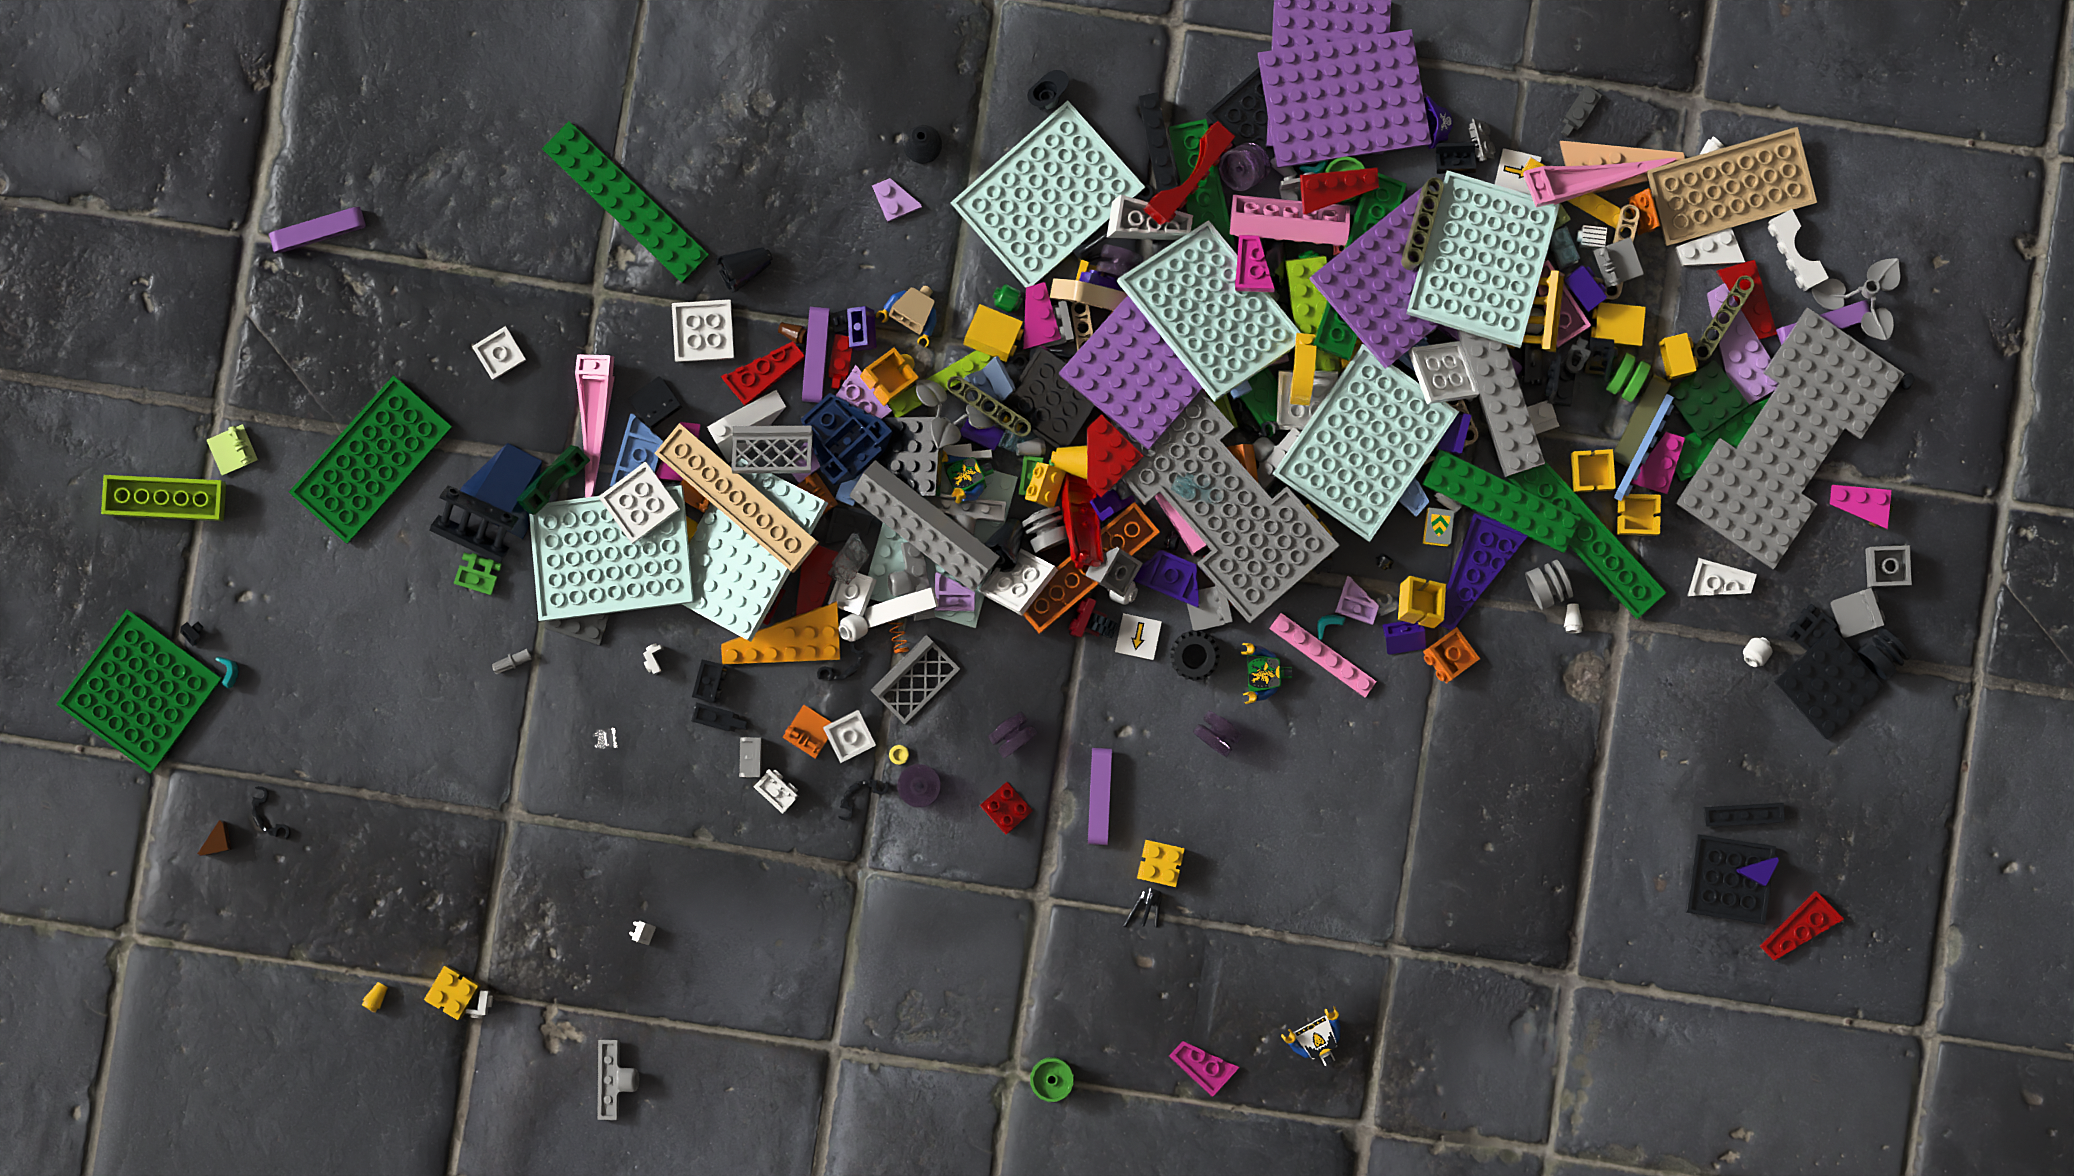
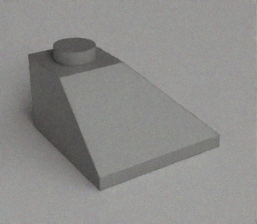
M1116 547L1103 554L1104 560L1100 566H1090L1085 576L1124 597L1143 563Z

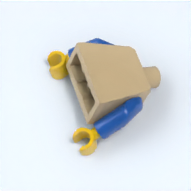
M923 286L920 291L911 287L908 291L903 290L895 293L884 305V310L876 313V318L884 313L885 318L882 320V323L887 322L890 316L919 335L923 333V336L919 337L917 343L919 345L920 339L924 338L927 340L925 345L927 347L929 345L928 337L932 335L937 323L936 309L933 307L934 300L929 298L933 291L928 286Z

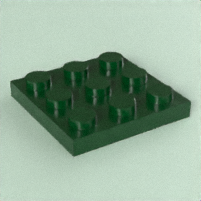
M1715 359L1667 392L1668 395L1674 397L1672 403L1700 440L1749 407V403Z

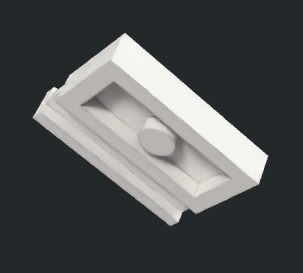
M1544 401L1527 407L1535 434L1559 427L1552 404Z

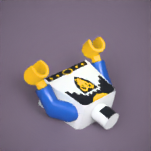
M1333 1006L1334 1011L1332 1013H1328L1327 1009H1325V1016L1295 1032L1288 1029L1290 1035L1284 1037L1282 1034L1281 1037L1295 1053L1304 1058L1311 1057L1312 1059L1320 1056L1326 1066L1335 1061L1330 1050L1337 1047L1336 1043L1340 1040L1341 1026L1338 1019V1011L1335 1006Z

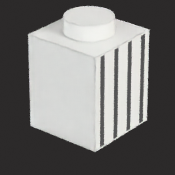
M1583 225L1581 230L1577 232L1576 241L1580 242L1579 248L1597 250L1605 247L1607 228Z

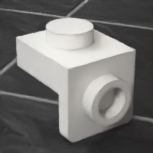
M656 643L652 644L643 653L647 660L644 662L645 667L649 673L653 672L654 675L662 672L654 656L655 653L664 649L661 644L658 646Z
M480 991L478 1009H466V1013H469L471 1018H482V1015H488V1008L492 1007L493 996L490 995L491 991Z

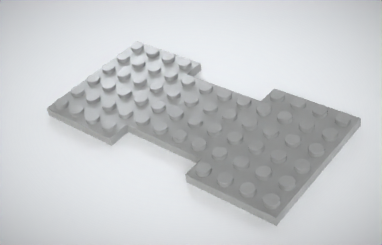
M1809 308L1805 309L1763 372L1764 375L1779 385L1738 446L1734 448L1719 438L1675 503L1771 569L1776 567L1817 506V503L1803 495L1802 492L1843 430L1845 429L1858 439H1861L1905 374Z
M1202 390L1149 450L1118 424L1114 426L1143 455V458L1121 479L1144 505L1158 493L1163 495L1211 550L1197 565L1249 623L1340 546L1288 487H1285L1272 499L1224 446L1221 440L1234 429V426Z

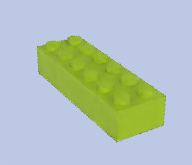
M1326 256L1286 260L1293 324L1301 333L1316 335L1327 299L1309 278L1327 264ZM1316 349L1315 371H1338V374H1341L1339 357Z
M104 475L101 514L117 517L224 521L226 482L222 480Z

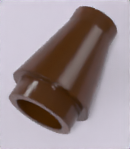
M781 322L778 333L796 344H804L807 339L808 329H805V326Z

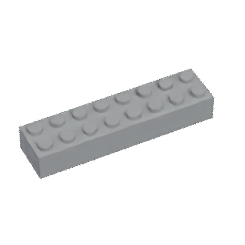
M1456 329L1480 393L1478 397L1504 476L1507 477L1545 464L1506 344Z
M876 460L862 474L849 495L972 592L984 581L1000 557Z

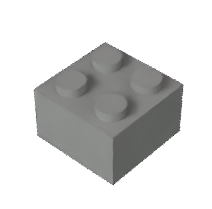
M1910 545L1866 548L1867 588L1905 587L1912 585Z

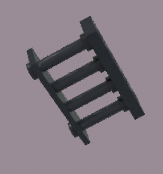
M447 485L439 497L446 501L443 514L436 517L429 531L501 563L509 550L508 546L503 545L507 529L511 531L519 518ZM454 505L464 509L460 524L449 520ZM471 513L482 517L478 532L467 528ZM489 521L500 526L496 540L485 536Z

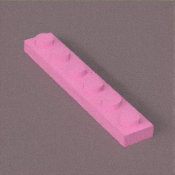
M1280 613L1269 628L1364 698L1377 682L1284 614Z

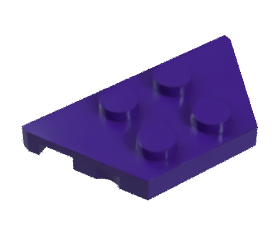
M1159 550L1150 560L1142 565L1133 580L1136 583L1199 608L1197 565L1185 559Z

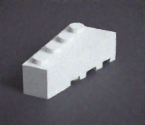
M1120 195L1112 202L1107 238L1179 240L1191 232L1193 215L1175 211L1176 216L1170 223L1166 221L1160 225L1143 210L1149 202Z

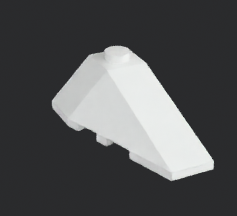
M777 390L723 417L707 428L727 462L730 463L732 461L733 426H769L786 406ZM737 443V448L741 452L749 447L746 443Z

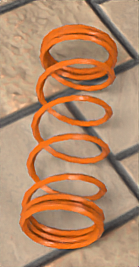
M888 622L889 624H901V625H898V626L892 628L891 630H893V629H895V628H897V627H900V626H902V625L904 624V623H890V622ZM890 630L891 633H902L892 638V641L903 642L893 648L894 653L896 654L909 651V647L895 649L896 647L907 643V640H893L894 638L899 637L905 634L906 632H896Z

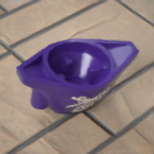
M1430 97L1424 98L1431 138V145H1428V147L1433 149L1439 141L1448 140V134L1453 126V119L1446 108L1438 106Z

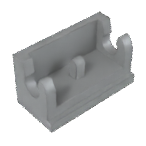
M742 737L740 738L739 777L761 778L762 738Z

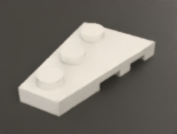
M1732 228L1711 233L1675 248L1682 266L1741 264L1745 262Z
M1699 558L1688 596L1751 593L1757 574Z

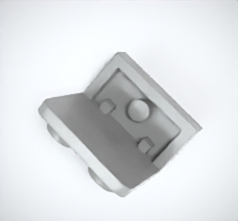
M1872 588L1831 601V608L1843 638L1884 625L1885 616L1883 611L1878 608V596L1875 591H1872Z

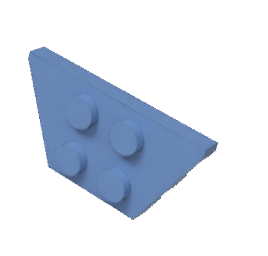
M630 414L611 480V487L645 461L654 473L656 472L659 457L654 453L662 445L663 441L634 414Z

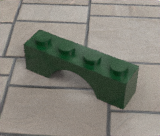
M570 445L516 498V501L529 514L536 515L549 502L552 493L565 480L576 475L590 459L578 446Z

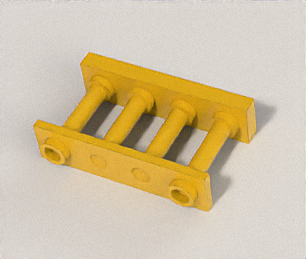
M1551 271V276L1548 278L1540 277L1538 285H1548L1549 293L1546 297L1535 296L1533 304L1546 305V315L1544 317L1529 316L1528 324H1543L1545 326L1544 334L1542 336L1524 335L1522 343L1541 344L1542 349L1556 352L1565 276L1562 272ZM1506 344L1508 348L1515 349V346Z

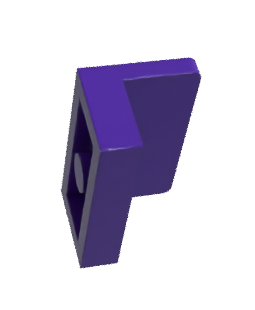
M1465 413L1463 415L1457 414L1440 439L1437 447L1438 450L1441 449L1457 455L1462 454L1471 415Z
M967 418L960 433L962 438L995 453L1004 431L994 426L986 429L975 428L970 425L969 418Z
M1112 489L1102 498L1098 496L1092 499L1090 504L1100 520L1104 521L1125 510L1136 500L1133 495L1121 500L1116 491Z
M1405 621L1383 624L1388 655L1426 648L1424 626L1418 625V621L1415 624Z

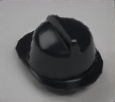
M1061 70L1048 72L1030 88L1027 94L1028 101L1040 110L1054 108L1059 103L1060 96L1068 87L1069 77Z

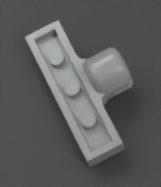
M1293 427L1277 446L1266 437L1259 438L1253 444L1255 459L1260 464L1257 469L1258 481L1265 492L1276 481L1277 477L1273 475V472L1301 433L1296 427Z
M941 493L940 497L927 498V501L945 515L951 516L954 522L972 536L975 532L977 520L1004 523L1006 502L978 498L975 501H965L957 504L955 502L957 497Z
M902 543L901 548L905 569L904 571L893 572L888 575V588L893 596L908 595L930 588L924 554L911 543ZM934 608L913 615L914 621L935 618Z
M598 1040V1120H619V1095L621 1092H635L638 1089L639 1072L635 1068L620 1067V1040Z

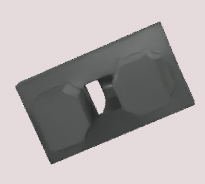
M1578 338L1576 345L1572 344L1563 361L1565 368L1569 372L1579 373L1591 353V351L1587 350L1590 342Z

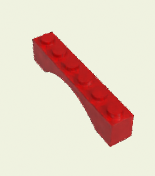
M1219 121L1211 125L1200 139L1198 161L1190 177L1179 187L1160 191L1143 210L1160 225L1166 221L1170 223L1176 216V213H1174L1176 209H1181L1188 201L1186 197L1189 193L1192 195L1199 188L1197 183L1200 180H1205L1210 174V167H1215L1220 162L1222 152L1226 153L1232 147L1231 141L1235 136Z

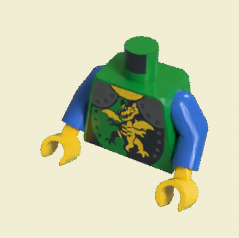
M943 450L942 463H945V472L954 490L951 496L957 497L955 502L961 504L965 501L977 500L987 487L984 477L994 473L990 462L979 466L974 457L948 455Z
M1243 643L1242 645L1247 646V651L1241 653L1247 655L1248 692L1243 693V695L1249 696V701L1245 702V704H1251L1256 701L1266 700L1275 694L1278 687L1281 686V679L1292 678L1291 666L1280 667V659L1276 658L1275 653L1251 643Z

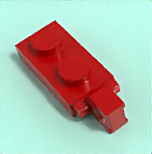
M835 334L828 372L829 378H833L832 389L840 390L841 380H846L849 374L853 348L849 347V336Z

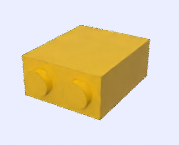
M1599 303L1592 309V319H1595L1594 327L1591 326L1590 337L1614 339V346L1640 348L1643 341L1646 307Z
M979 304L966 333L963 345L993 357L998 356L1000 360L1007 362L1009 356H1014L1017 348L1014 345L1016 340L1020 341L1024 329H1021L1023 321Z

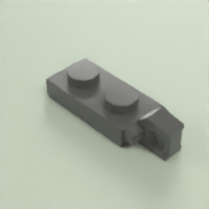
M1585 85L1562 121L1566 126L1561 134L1568 137L1572 129L1578 131L1602 95L1588 85Z

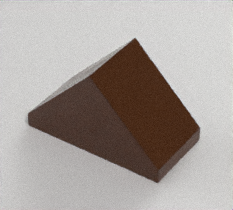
M218 821L197 854L205 856L232 850L228 827L225 821Z

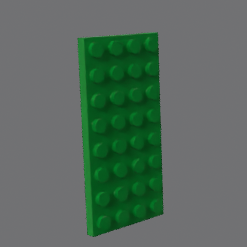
M393 375L294 485L289 493L346 544H349L453 427Z

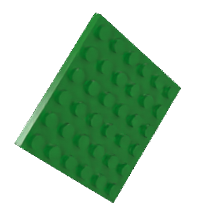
M126 609L56 705L148 773L152 774L221 682L222 678L129 609Z

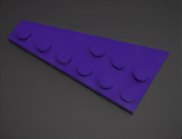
M1474 513L1446 587L1444 620L1438 626L1452 631L1528 536L1497 521Z

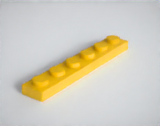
M1530 157L1520 174L1524 176L1525 170L1546 165ZM1593 192L1567 200L1616 229L1621 208ZM1625 211V217L1630 219L1632 215Z

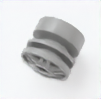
M1059 506L1040 510L1022 522L1023 527L1033 525L1032 528L1026 531L1027 535L1037 534L1030 541L1035 553L1043 552L1069 540L1065 525L1058 527V523L1063 520V515L1054 517V515L1061 512Z
M1558 560L1552 561V568L1548 563L1544 565L1546 574H1543L1539 568L1525 573L1531 593L1541 610L1554 605V595L1560 602L1564 601L1563 593L1567 599L1573 597L1569 576Z

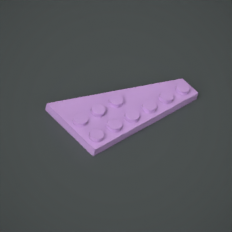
M1725 283L1707 293L1713 318L1730 293ZM1731 297L1729 299V305L1732 307H1737V302L1735 301L1734 297ZM1740 309L1719 342V350L1725 374L1750 405L1774 391L1779 384L1763 374L1771 359ZM1721 313L1718 316V320L1720 323L1726 324L1729 322L1730 317L1727 313ZM1715 330L1716 337L1719 338V333Z
M855 365L836 396L873 416H877L880 419L885 418L892 410L888 405H882L873 394L875 389H869L860 378L862 372ZM804 443L799 450L802 452L808 446V443ZM813 447L811 473H792L799 483L820 468ZM800 458L795 463L798 467H807V462L803 458Z

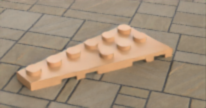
M1560 141L1565 166L1621 164L1667 158H1677L1676 161L1685 159L1683 152ZM1647 172L1595 190L1593 193L1648 182Z

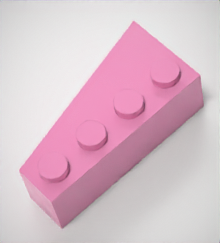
M1549 260L1544 262L1540 277L1548 278L1551 276V271H1555ZM1538 285L1539 296L1546 297L1549 293L1548 285ZM1563 285L1557 348L1591 327V324L1565 285ZM1543 305L1544 311L1546 313L1547 307L1546 305Z

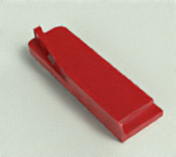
M1066 472L1060 491L1063 521L1069 539L1071 559L1075 562V567L1078 569H1082L1084 565L1098 567L1104 560L1100 519L1090 504V501L1096 498L1097 494L1087 485L1086 479ZM1075 536H1077L1078 546L1075 544Z

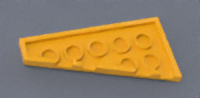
M832 602L813 611L791 617L767 628L759 629L751 642L740 636L722 643V664L840 660L838 602Z

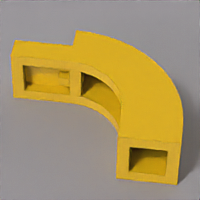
M1296 333L1290 404L1310 405L1316 361V346H1313L1314 334Z

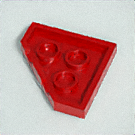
M1101 414L1087 428V485L1102 498L1143 458V455Z

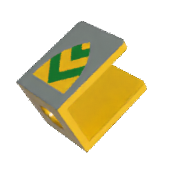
M1428 508L1426 510L1423 544L1445 547L1451 544L1454 519L1453 510Z

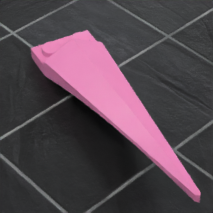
M1677 158L1608 165L1541 166L1525 170L1523 175L1537 208L1549 204L1556 205L1644 174L1649 169L1675 162Z
M577 355L575 375L581 412L584 454L590 459L585 465L586 498L594 496L615 378L613 376L614 356Z

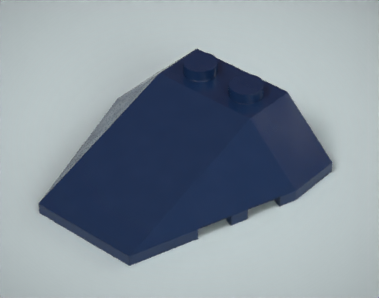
M831 393L801 418L803 426H812L814 454L817 457L821 471L834 485L857 478L885 452L893 434L891 429L879 417L873 416Z
M507 443L462 486L460 491L518 517L519 520L512 530L507 529V531L523 539L530 527L529 513L516 501V498L540 476L542 461Z

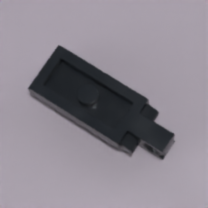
M697 702L691 722L729 732H735L736 727L746 730L748 722L738 720L739 715L734 712Z

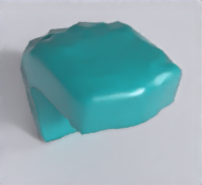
M1329 161L1319 162L1316 167L1301 165L1299 169L1305 173H1324Z
M1333 614L1322 616L1317 623L1318 639L1322 640L1326 625H1343L1346 617Z
M216 657L217 661L227 667L222 683L230 689L238 677V665L233 660Z

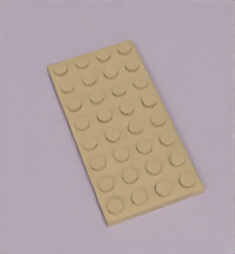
M1798 127L1647 170L1666 246L1817 203Z

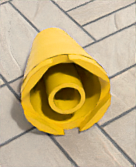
M1087 445L1057 448L1056 452L1052 451L1051 463H1055L1054 467L1087 480Z

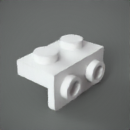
M769 769L754 788L783 814L799 797L796 794L798 790L791 783L786 785L782 781L783 776L777 770L772 772Z

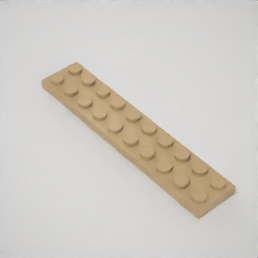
M680 423L654 453L791 572L794 573L819 543L740 474H732V467Z

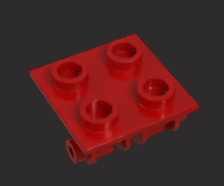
M1008 782L1003 784L980 804L981 808L1005 835L1033 811Z

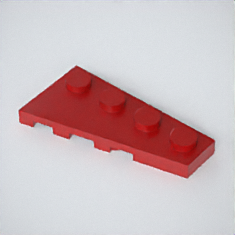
M1378 168L1300 175L1303 214L1314 212L1379 188Z
M1755 260L1717 270L1718 276L1721 277L1729 291H1731L1740 277L1749 276L1753 279L1754 288L1741 307V311L1759 340L1777 335ZM1744 279L1739 283V286L1742 290H1748L1751 287V283L1749 280ZM1733 296L1739 306L1740 299L1736 296Z
M792 341L770 352V354L762 358L759 357L753 360L754 362L744 367L741 366L735 369V371L720 377L743 405L746 406L804 360L805 355Z
M816 545L802 562L796 616L822 607L841 553Z
M1814 891L1759 947L1775 961L1802 943L1841 922L1844 918L1817 891Z

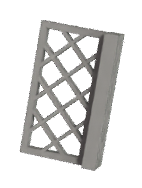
M733 426L732 474L811 473L812 426ZM737 443H746L749 447L741 452L737 448ZM760 443L769 445L763 452L756 447ZM779 443H786L788 445L782 452L776 446ZM799 443H808V446L802 452L795 447ZM753 449L759 455L750 460L746 454ZM773 449L779 455L770 460L766 454ZM791 449L798 454L792 460L786 456ZM742 458L748 462L745 467H736V463ZM761 458L768 462L764 467H758L755 463ZM781 458L788 462L784 467H778L775 463ZM800 458H803L807 462V467H798L795 463Z
M925 635L871 691L905 725L960 668ZM932 647L938 652V661H927V652ZM916 663H924V674H913V666ZM927 663H938V674H927ZM941 663H949L954 669L949 674H941ZM902 677H910V688H899V680ZM913 677H924V688H913ZM927 677H938V685L935 688H927ZM888 691H896V702H887L883 696ZM899 691H910V702H899ZM913 691H924V699L921 702H913ZM899 705H910V713L905 718L899 714Z

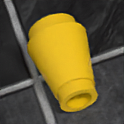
M377 982L364 997L362 1006L376 1013L377 1009L380 1010L388 987Z

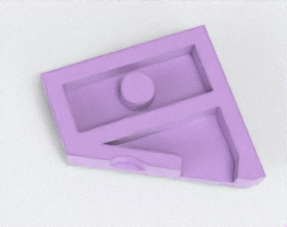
M890 178L872 185L887 222L922 208L918 201Z
M935 573V594L938 602V607H935V611H975V591L972 592L969 588L940 573Z
M1347 576L1335 613L1373 625L1379 605L1351 577Z

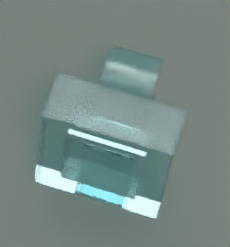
M1006 429L998 446L1002 449L1016 452L1015 446L1017 442H1024V439Z
M1187 473L1185 477L1178 475L1171 490L1188 499L1195 487V484L1192 483L1195 476Z

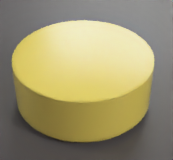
M902 745L894 746L889 753L890 760L897 765L906 763L909 758L908 749Z

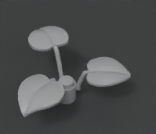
M1885 259L1874 263L1868 269V280L1863 287H1859L1847 295H1844L1846 292L1844 284L1837 279H1827L1812 287V294L1817 303L1828 310L1842 308L1844 306V299L1861 292L1865 298L1871 299V312L1865 313L1861 319L1863 331L1867 335L1885 341L1890 338L1894 326L1893 317L1886 308H1879L1875 311V296L1879 289L1890 291L1898 286L1900 282L1899 259Z
M917 380L915 382L916 393L920 401L930 407L938 406L936 418L931 422V433L937 449L953 445L960 440L961 433L956 425L965 418H969L970 425L978 429L990 428L996 424V422L970 405L966 407L967 414H964L951 424L948 418H940L941 403L947 400L944 388L931 380Z

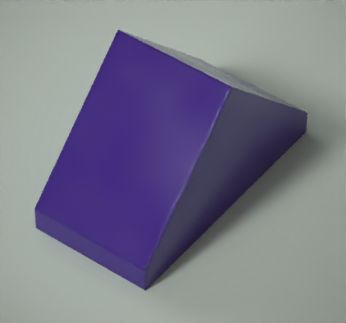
M1778 857L1738 868L1737 873L1762 886H1766L1779 862Z

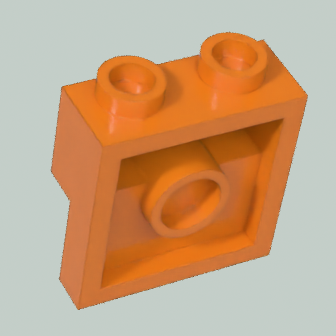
M1457 627L1423 651L1426 663L1434 666L1437 670V678L1440 681H1445V683L1454 679L1480 659Z

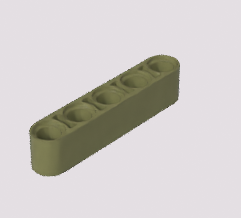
M1437 177L1430 178L1420 192L1401 259L1402 266L1410 271L1416 269L1425 256L1444 189L1442 180ZM1429 186H1433L1436 192L1432 191ZM1424 203H1427L1431 209L1426 208ZM1419 221H1423L1426 227L1421 226ZM1414 238L1418 239L1421 242V245L1417 244ZM1409 256L1414 257L1416 262L1411 261Z
M1740 277L1695 346L1694 355L1698 360L1705 361L1709 359L1754 288V281L1751 277ZM1744 279L1749 280L1751 283V287L1748 290H1742L1739 286V283ZM1733 296L1740 299V305L1737 307L1729 305V299ZM1721 313H1727L1730 320L1728 323L1722 324L1719 322L1718 316ZM1710 330L1718 331L1719 338L1712 341L1708 338L1707 334ZM1704 346L1708 349L1709 353L1706 357L1698 356L1697 349Z
M1655 374L1652 375L1613 452L1614 461L1629 468L1670 388L1671 382Z
M953 376L948 380L947 388L954 396L1014 435L1024 438L1030 434V423L1008 407L959 376ZM958 380L961 382L962 387L960 390L955 391L950 387L951 382ZM970 391L978 393L976 401L968 400L967 394ZM986 402H992L995 405L992 412L984 410L983 406ZM1004 412L1011 415V420L1008 423L1000 420V415ZM1020 423H1024L1028 427L1027 432L1024 434L1019 433L1016 429Z

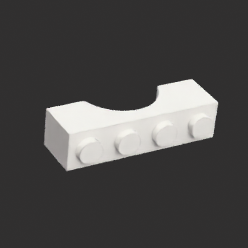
M1793 209L1771 219L1768 222V230L1773 237H1776L1779 251L1785 254L1788 268L1790 271H1794L1798 287L1806 291L1826 281L1828 276L1821 262L1804 259L1795 248V235L1801 225Z

